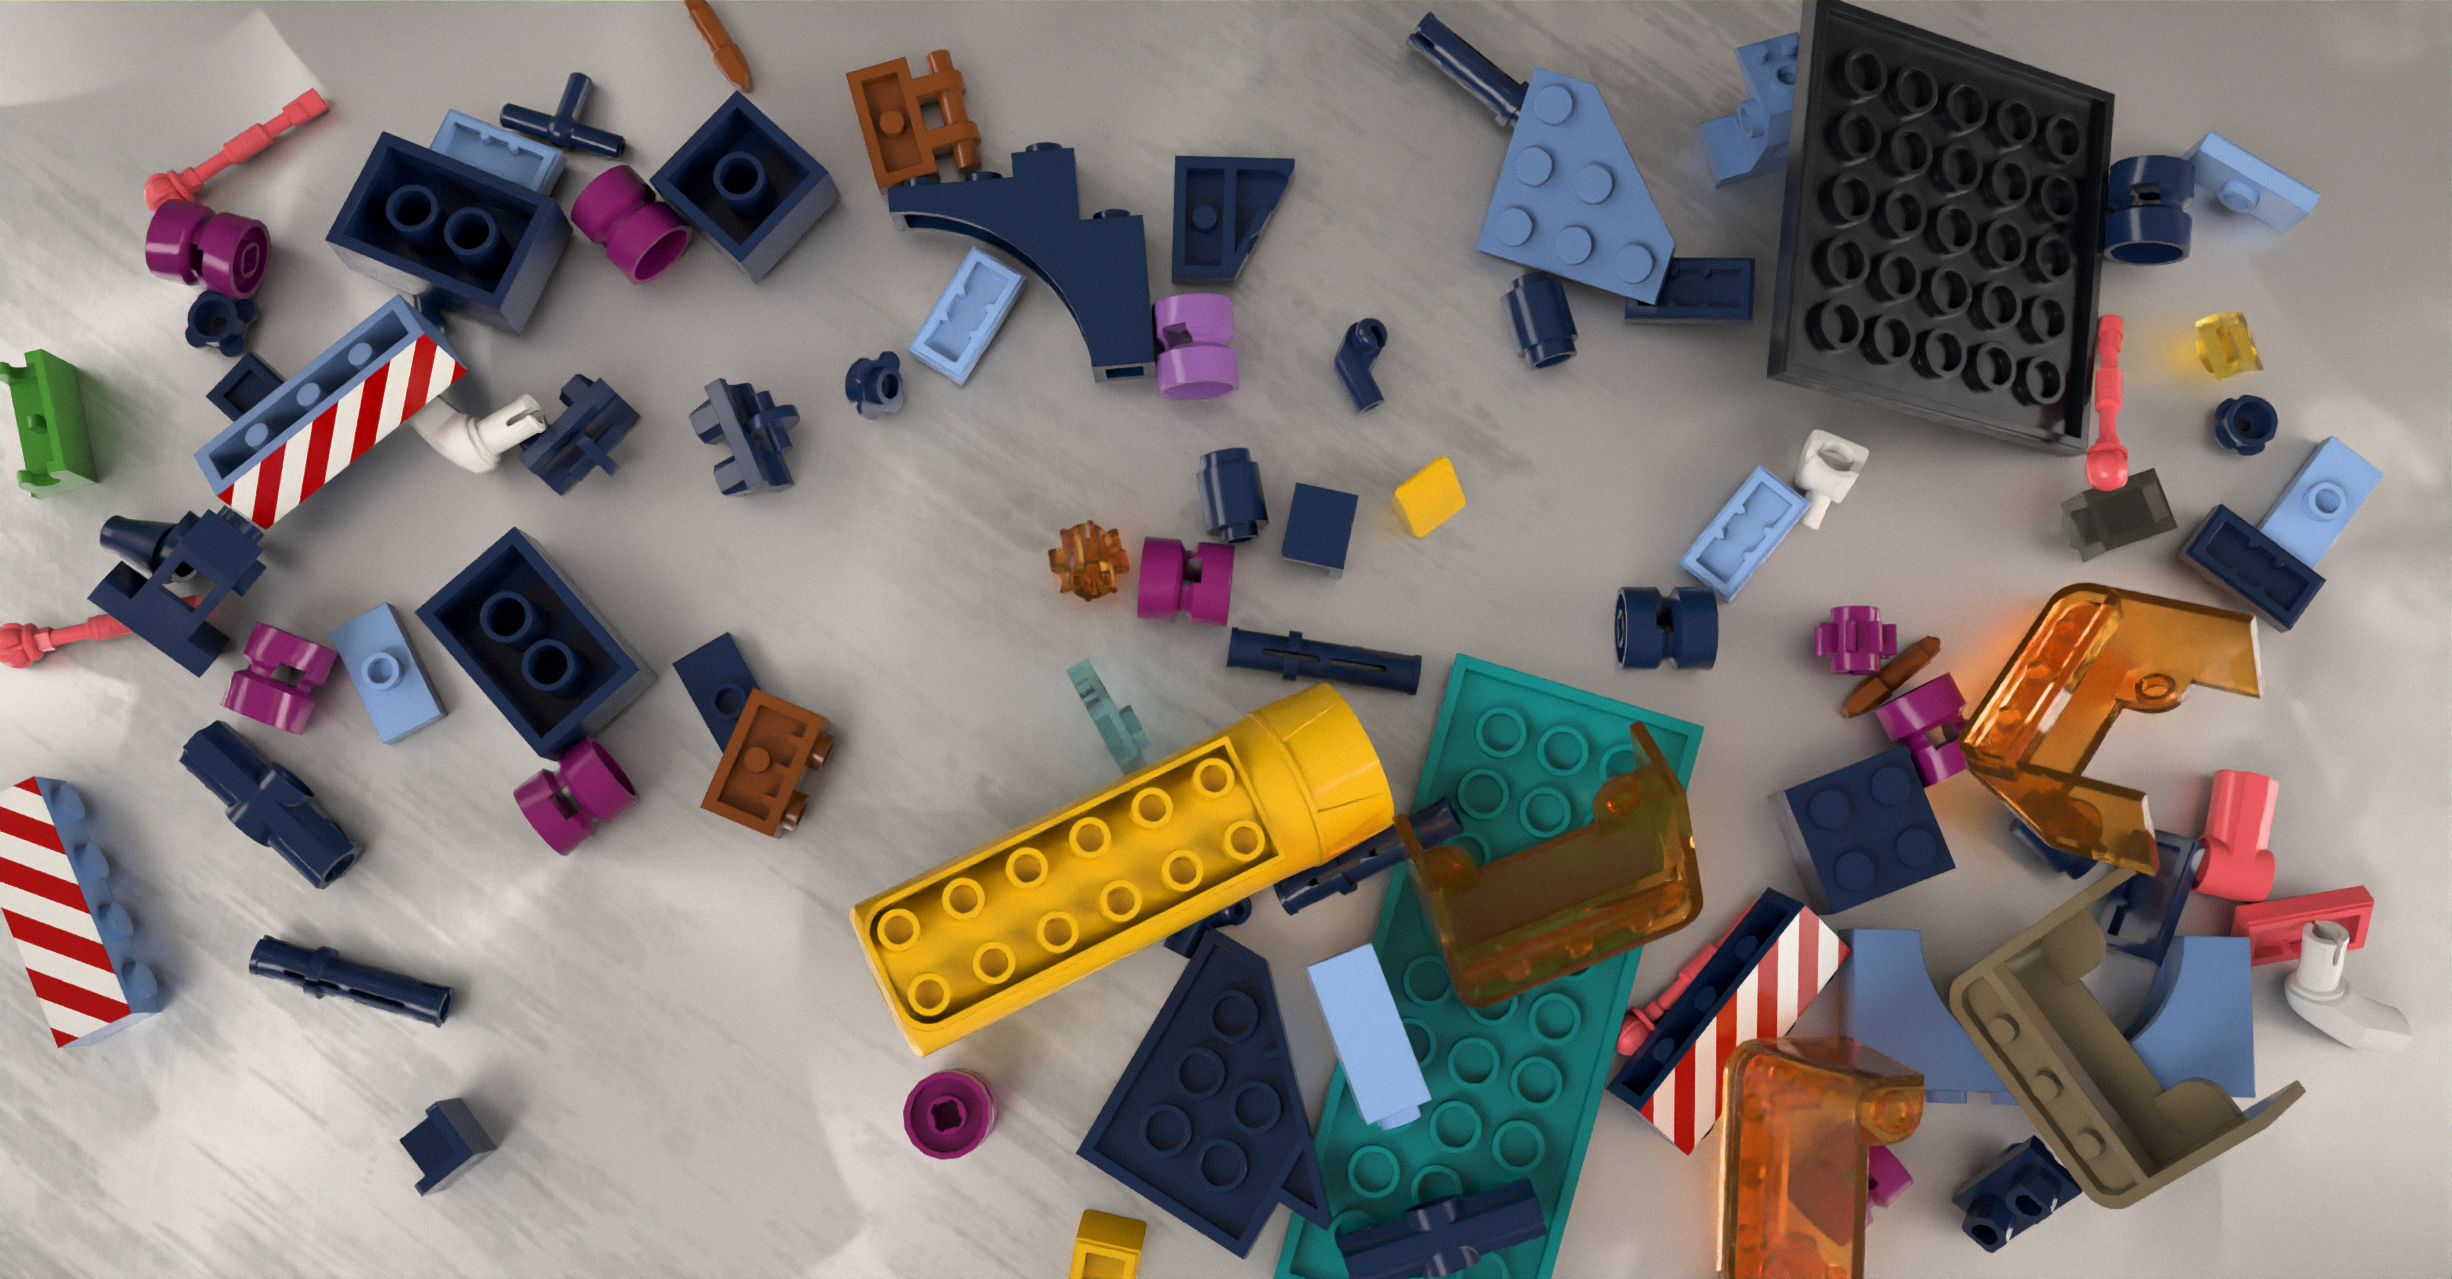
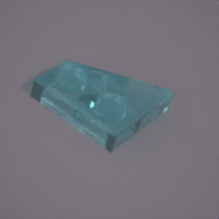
M1088 658L1067 669L1066 672L1123 775L1126 776L1146 766L1147 764L1141 750L1151 744L1131 706L1127 705L1117 710Z

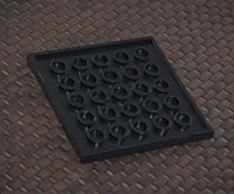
M1803 0L1766 378L2069 457L2087 454L2115 94L1840 0Z

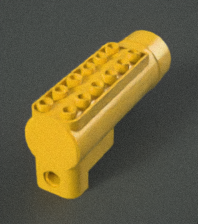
M1321 682L1250 711L1238 721L1208 737L853 905L849 912V919L864 951L866 964L896 1027L903 1034L913 1054L925 1057L1285 878L1329 862L1392 826L1394 822L1393 800L1381 763L1361 723L1343 697L1332 686Z

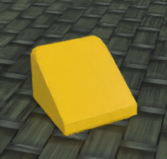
M1439 456L1394 489L1390 506L1412 535L1419 539L1426 536L1461 510L1465 505V496L1451 462L1446 456Z
M1086 1209L1083 1212L1076 1236L1068 1279H1136L1147 1228L1146 1223L1137 1219Z

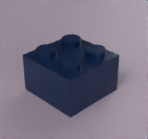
M738 90L649 179L663 200L680 217L755 284L841 197L830 173Z
M1906 745L1882 752L1767 796L1816 916L1842 912L1956 868Z

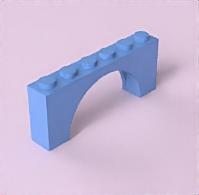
M1838 929V937L1852 950L1838 968L1841 1086L1860 1089L1861 1101L1901 1102V1090H1926V1102L1967 1104V1091L1991 1092L1992 1104L2019 1105L1972 1039L1938 996L1925 965L1920 930ZM2172 937L2161 968L2156 966L2151 986L2143 1003L2132 1019L2120 1030L2121 1034L2164 1090L2184 1079L2200 1077L2219 1084L2231 1097L2256 1098L2250 937Z

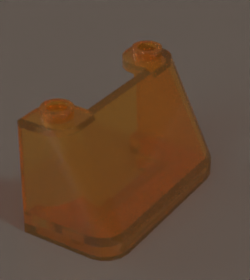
M1849 1036L1756 1038L1743 1041L1736 1046L1726 1059L1723 1071L1716 1254L1718 1279H1864L1870 1146L1900 1143L1914 1133L1920 1124L1923 1112L1925 1075Z

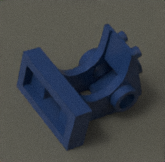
M225 505L217 514L208 509L201 518L189 510L164 540L175 549L149 579L121 560L87 599L200 678L231 640V638L205 621V619L230 590H233L242 597L267 568L266 565L257 560L258 556L264 551L258 545L264 534ZM182 561L216 584L196 609L163 586Z

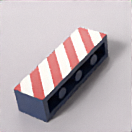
M1768 887L1606 1089L1656 1134L1689 1156L1697 1144L1711 1132L1717 1119L1740 1090L1751 1082L1756 1070L1780 1040L1791 1032L1796 1024V1020L1820 990L1834 978L1837 969L1852 950L1805 904Z

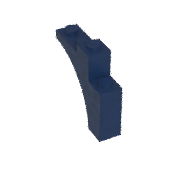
M1042 142L1026 147L1025 152L1011 153L1013 177L1003 178L1001 174L996 172H976L966 176L965 181L941 183L939 179L932 177H916L906 180L902 187L887 188L889 213L898 231L941 232L978 241L1014 258L1048 285L1066 306L1082 334L1090 354L1095 383L1157 377L1143 215L1130 216V212L1127 210L1108 209L1095 213L1093 219L1082 220L1078 167L1074 148H1062L1057 143Z

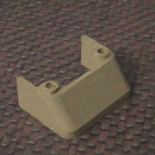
M2129 862L2085 888L1960 974L1953 981L1949 991V1003L1955 1018L2082 1191L2095 1203L2110 1209H2123L2133 1205L2266 1129L2307 1092L2300 1082L2296 1080L2242 1112L2224 1088L2206 1078L2191 1077L2178 1082L2167 1090L2162 1088L2080 979L2098 967L2106 954L2104 932L2087 910V907L2137 874Z

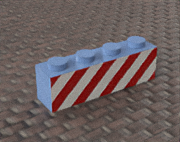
M397 294L193 455L215 495L267 530L468 371L444 334L400 294Z
M33 776L0 792V906L57 1047L90 1046L160 1013L154 997L158 990L157 982L148 965L139 960L130 939V936L133 934L131 918L125 908L113 898L106 878L109 876L107 860L102 851L90 842L82 819L85 818V808L80 796L71 786L66 784V781Z

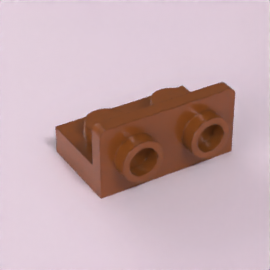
M753 687L700 808L772 838L781 839L785 828L795 831L805 813L810 798L809 795L801 793L811 769L818 772L822 771L835 742V736L827 733L831 721L821 715Z

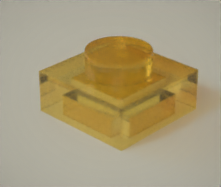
M2220 312L2195 322L2201 337L2197 340L2199 358L2204 367L2210 373L2215 374L2217 381L2242 379L2265 370L2243 312Z

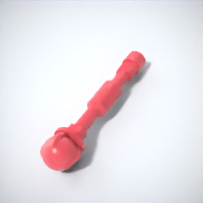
M311 88L297 97L296 100L283 107V113L264 125L256 123L243 133L235 136L223 144V151L193 169L190 166L179 174L171 169L167 174L158 173L152 175L144 187L146 205L151 211L156 213L159 206L168 199L177 198L192 203L195 202L193 193L203 188L206 180L233 163L241 165L242 162L247 161V159L252 158L258 152L272 145L273 138L293 125L297 128L311 118L313 119L328 109L327 105L317 91Z
M2108 314L2101 316L2097 321L2096 338L2098 340V354L2101 356V368L2097 370L2095 375V410L2100 413L2099 438L2096 440L2095 445L2091 446L2087 451L2085 470L2086 478L2091 487L2100 491L2116 490L2123 487L2128 480V465L2126 463L2128 452L2124 446L2119 444V437L2116 435V415L2122 408V371L2117 368L2118 353L2121 351V340L2123 339V319L2118 315Z
M200 595L181 598L195 609L203 601ZM109 614L89 617L87 623L59 629L51 627L38 629L33 623L22 626L19 623L11 622L0 627V662L12 668H26L33 661L41 660L45 651L55 650L60 644L88 638L97 642L135 634V632Z
M1757 900L1744 911L1745 915L1749 912V910L1753 907ZM1745 915L1716 945L1708 944L1702 952L1680 970V978L1658 999L1650 1002L1642 1011L1632 1006L1629 1009L1630 1013L1625 1012L1615 1047L1616 1051L1626 1056H1633Z

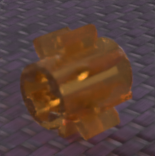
M1087 520L1086 523L1078 524L1069 530L1062 528L1060 530L1062 549L1054 548L1048 550L1050 570L1057 575L1059 592L1063 594L1071 590L1075 595L1084 598L1085 602L1103 597L1109 592L1116 593L1118 591L1116 573L1130 572L1127 551L1122 549L1119 531L1114 528L1106 532L1102 527L1094 524L1093 520Z

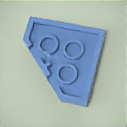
M1539 67L1534 68L1476 250L1657 306L1677 244L1648 190L1649 188L1624 142L1598 87L1594 83Z

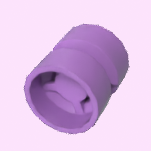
M1191 293L1171 296L1159 300L1152 305L1154 343L1164 348V352L1156 357L1159 396L1172 400H1202L1228 395L1239 389L1237 354L1235 350L1226 346V343L1234 338L1235 334L1232 300L1229 297L1215 293Z

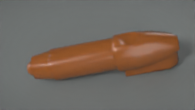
M684 0L689 18L710 50L712 59L720 72L738 90L743 93L750 92L753 89V84L746 59L738 45L731 40L710 4L705 0Z
M1927 636L1913 643L1881 668V673L1866 677L1850 693L1841 708L1842 713L1847 718L1856 717L1878 707L1889 699L1896 689L1927 666L1941 650L1940 639Z

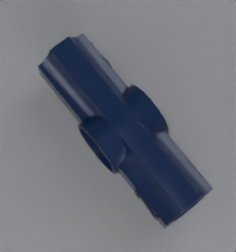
M216 720L208 727L198 730L183 746L184 751L179 762L228 806L225 809V814L229 820L257 843L268 848L272 847L315 888L326 889L331 883L342 878L357 862V857L362 847L337 822L327 816L313 803L316 800L314 792L291 771L278 763L269 762L227 722Z
M1524 1177L1465 1197H1461L1460 1194H1451L1431 1199L1404 1210V1216L1347 1232V1234L1339 1236L1337 1239L1350 1279H1410L1419 1275H1423V1278L1427 1279L1466 1269L1480 1262V1256L1511 1248L1548 1234L1540 1204L1531 1181L1528 1177Z

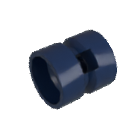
M2144 155L2129 157L2117 161L2110 166L2107 204L2116 212L2109 215L2106 219L2105 257L2121 264L2135 266L2168 265L2189 257L2192 218L2183 211L2191 207L2194 200L2196 167L2190 161L2165 155Z
M1620 587L1618 589L1614 613V645L1616 661L1620 670H1656L1663 660H1668L1674 670H1711L1713 668L1717 655L1719 630L1717 601L1714 590L1711 587H1675L1668 597H1663L1657 587ZM1656 625H1663V629H1657Z

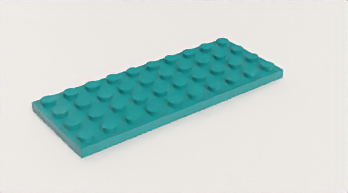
M1457 653L1455 655L1409 814L1447 795L1458 811L1464 826V832L1449 837L1393 866L1371 941L1432 1100L1417 1105L1421 1117L1404 1125L1386 1131L1382 1130L1377 1121L1367 1125L1358 1113L1337 1057L1313 1138L1333 1224L1328 1231H1325L1292 1210L1272 1279H1350L1337 1237L1345 1235L1350 1231L1367 1228L1376 1223H1383L1404 1216V1210L1431 1199L1451 1194H1460L1461 1197H1465L1524 1177H1528L1531 1181L1540 1204L1548 1235L1538 1237L1536 1240L1526 1241L1511 1248L1480 1256V1262L1466 1269L1427 1279H1551L1704 726ZM1417 828L1402 835L1400 844L1419 835L1421 830ZM1419 1275V1276H1416V1277H1413V1278H1410V1279H1426V1278H1423V1275Z

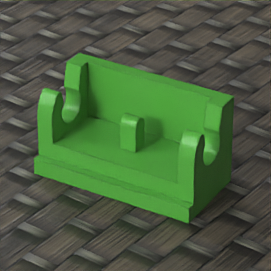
M43 349L24 353L27 367H12L9 363L0 362V381L8 384L10 387L26 470H20L16 473L19 487L31 492V497L40 499L98 484L75 366Z

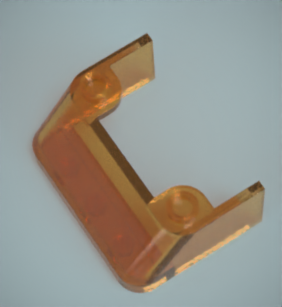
M2076 583L2058 590L2049 599L1959 735V747L1965 768L2048 846L2155 876L2160 863L2147 792L2081 775L2123 708L2148 714L2168 712L2183 704L2195 685L2260 699L2265 691L2256 615L2095 583Z
M1641 720L1629 725L1637 769L1626 774L1614 776L1603 784L1592 803L1594 823L1480 868H1476L1470 853L1460 846H1436L1424 852L1405 813L1392 817L1410 881L1449 979L1459 1000L1464 1005L1479 1008L1496 1004L1680 931L1691 924L1700 914L1703 908V895L1686 791Z

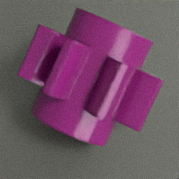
M1841 606L1831 608V623H1821V626L1815 627V657H1829L1832 674L1848 676L1881 673V659H1890V656L1897 655V625L1882 624V621H1880V608Z

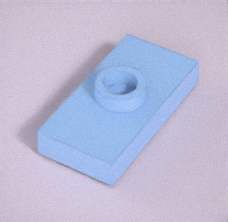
M449 108L429 147L430 150L546 196H550L567 162V159L559 150Z
M2210 131L2182 158L2190 161L2196 167L2195 182L2217 194L2222 204L2237 212L2250 213L2282 233L2310 215L2321 197L2315 190L2215 132Z
M973 245L907 348L909 354L963 386L1027 286V277Z
M2330 436L2322 440L2256 529L2313 570L2384 474L2337 438Z
M1760 464L1678 561V564L1706 587H1711L1717 596L1729 604L1811 507V503Z
M385 602L329 631L384 744L392 745L448 716L394 605Z

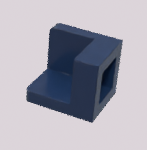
M1296 482L1281 552L1283 559L1330 569L1329 577L1341 579L1359 495Z
M460 1097L436 1101L425 1110L428 1118L399 1140L425 1175L414 1185L421 1197L448 1189L498 1149Z

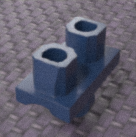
M576 374L561 389L559 397L568 409L552 425L548 423L547 430L542 433H536L519 443L524 453L518 459L560 496L577 479L581 482L597 465L610 476H613L621 467L608 454L625 438L623 433L640 417L601 378L594 382L582 374Z
M718 378L704 386L709 399L689 415L696 435L704 444L716 445L727 439L733 456L714 466L713 475L721 493L725 496L740 497L758 490L781 492L792 486L794 481L782 454L793 449L787 431L800 422L801 417L796 406L782 405L776 407L769 391H762L756 394L750 383L728 385L726 379Z
M2033 1135L2023 1143L2011 1144L2004 1149L1997 1161L1959 1186L1951 1201L1966 1213L1961 1226L1963 1232L1985 1251L1994 1253L2006 1245L2009 1240L2032 1225L2040 1223L2083 1191L2069 1171L2055 1160V1157L2046 1148L2045 1144Z

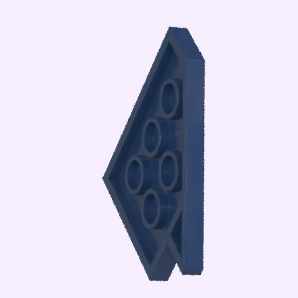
M1210 926L1076 1154L1241 1259H1247L1279 1202L1325 1231L1330 1229L1333 1224V1218L1269 961Z

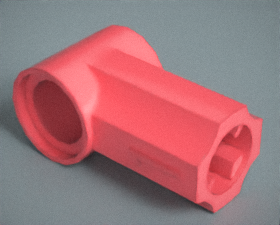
M2228 769L2216 771L2204 835L2197 839L2206 847V850L2190 889L2191 891L2248 905L2264 902L2271 890L2275 874V859L2272 852L2267 850L2279 782L2270 779L2269 776L2248 771Z

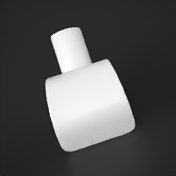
M1817 429L1811 433L1801 452L1795 474L1796 486L1807 491L1804 498L1811 503V507L1800 518L1799 523L1818 530L1830 501L1840 504L1858 478L1859 471L1869 455L1867 448L1824 430Z

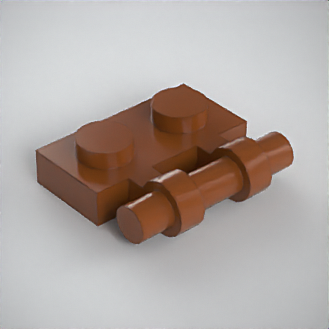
M936 50L929 53L925 59L930 74L912 79L906 57L846 73L876 183L882 196L888 194L887 188L902 187L903 183L911 178L932 177L941 179L935 160L937 155L944 153L953 154L957 170L961 174L972 173L982 167L977 147L981 144L977 124L974 121H969L962 98L966 93L962 73L954 69L948 50ZM930 102L938 103L945 126L927 130L920 105Z

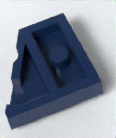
M1175 156L1172 283L1235 284L1294 176V158Z

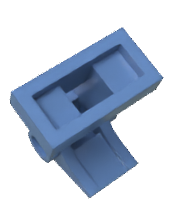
M1798 32L1735 49L1745 80L1748 100L1739 102L1738 113L1703 122L1698 130L1716 188L1787 169L1799 47Z

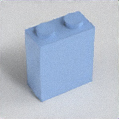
M1372 943L1360 945L1303 967L1358 1113L1367 1125L1377 1121L1382 1130L1386 1131L1421 1117L1417 1105L1432 1099Z

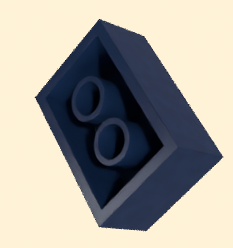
M382 131L325 241L350 270L519 337L574 229L556 199Z
M515 526L415 611V614L537 755L551 761L558 762L561 754L587 735L594 736L658 680L657 676L535 538Z

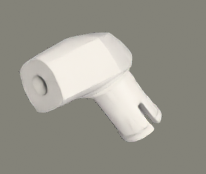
M528 394L520 396L515 402L484 419L463 414L438 395L407 419L410 425L441 455L460 467L477 474L498 468L503 457L502 452L536 433H542L548 429L545 415H540L537 418L531 415L541 410V407Z
M2315 920V925L2311 922L2306 923L2302 931V948L2298 967L2288 972L2284 978L2285 994L2292 1009L2311 1024L2351 1048L2393 1056L2401 1053L2413 1038L2412 1029L2405 1016L2395 1007L2362 996L2342 977L2344 956L2346 955L2347 944L2349 943V932L2338 923L2328 920Z

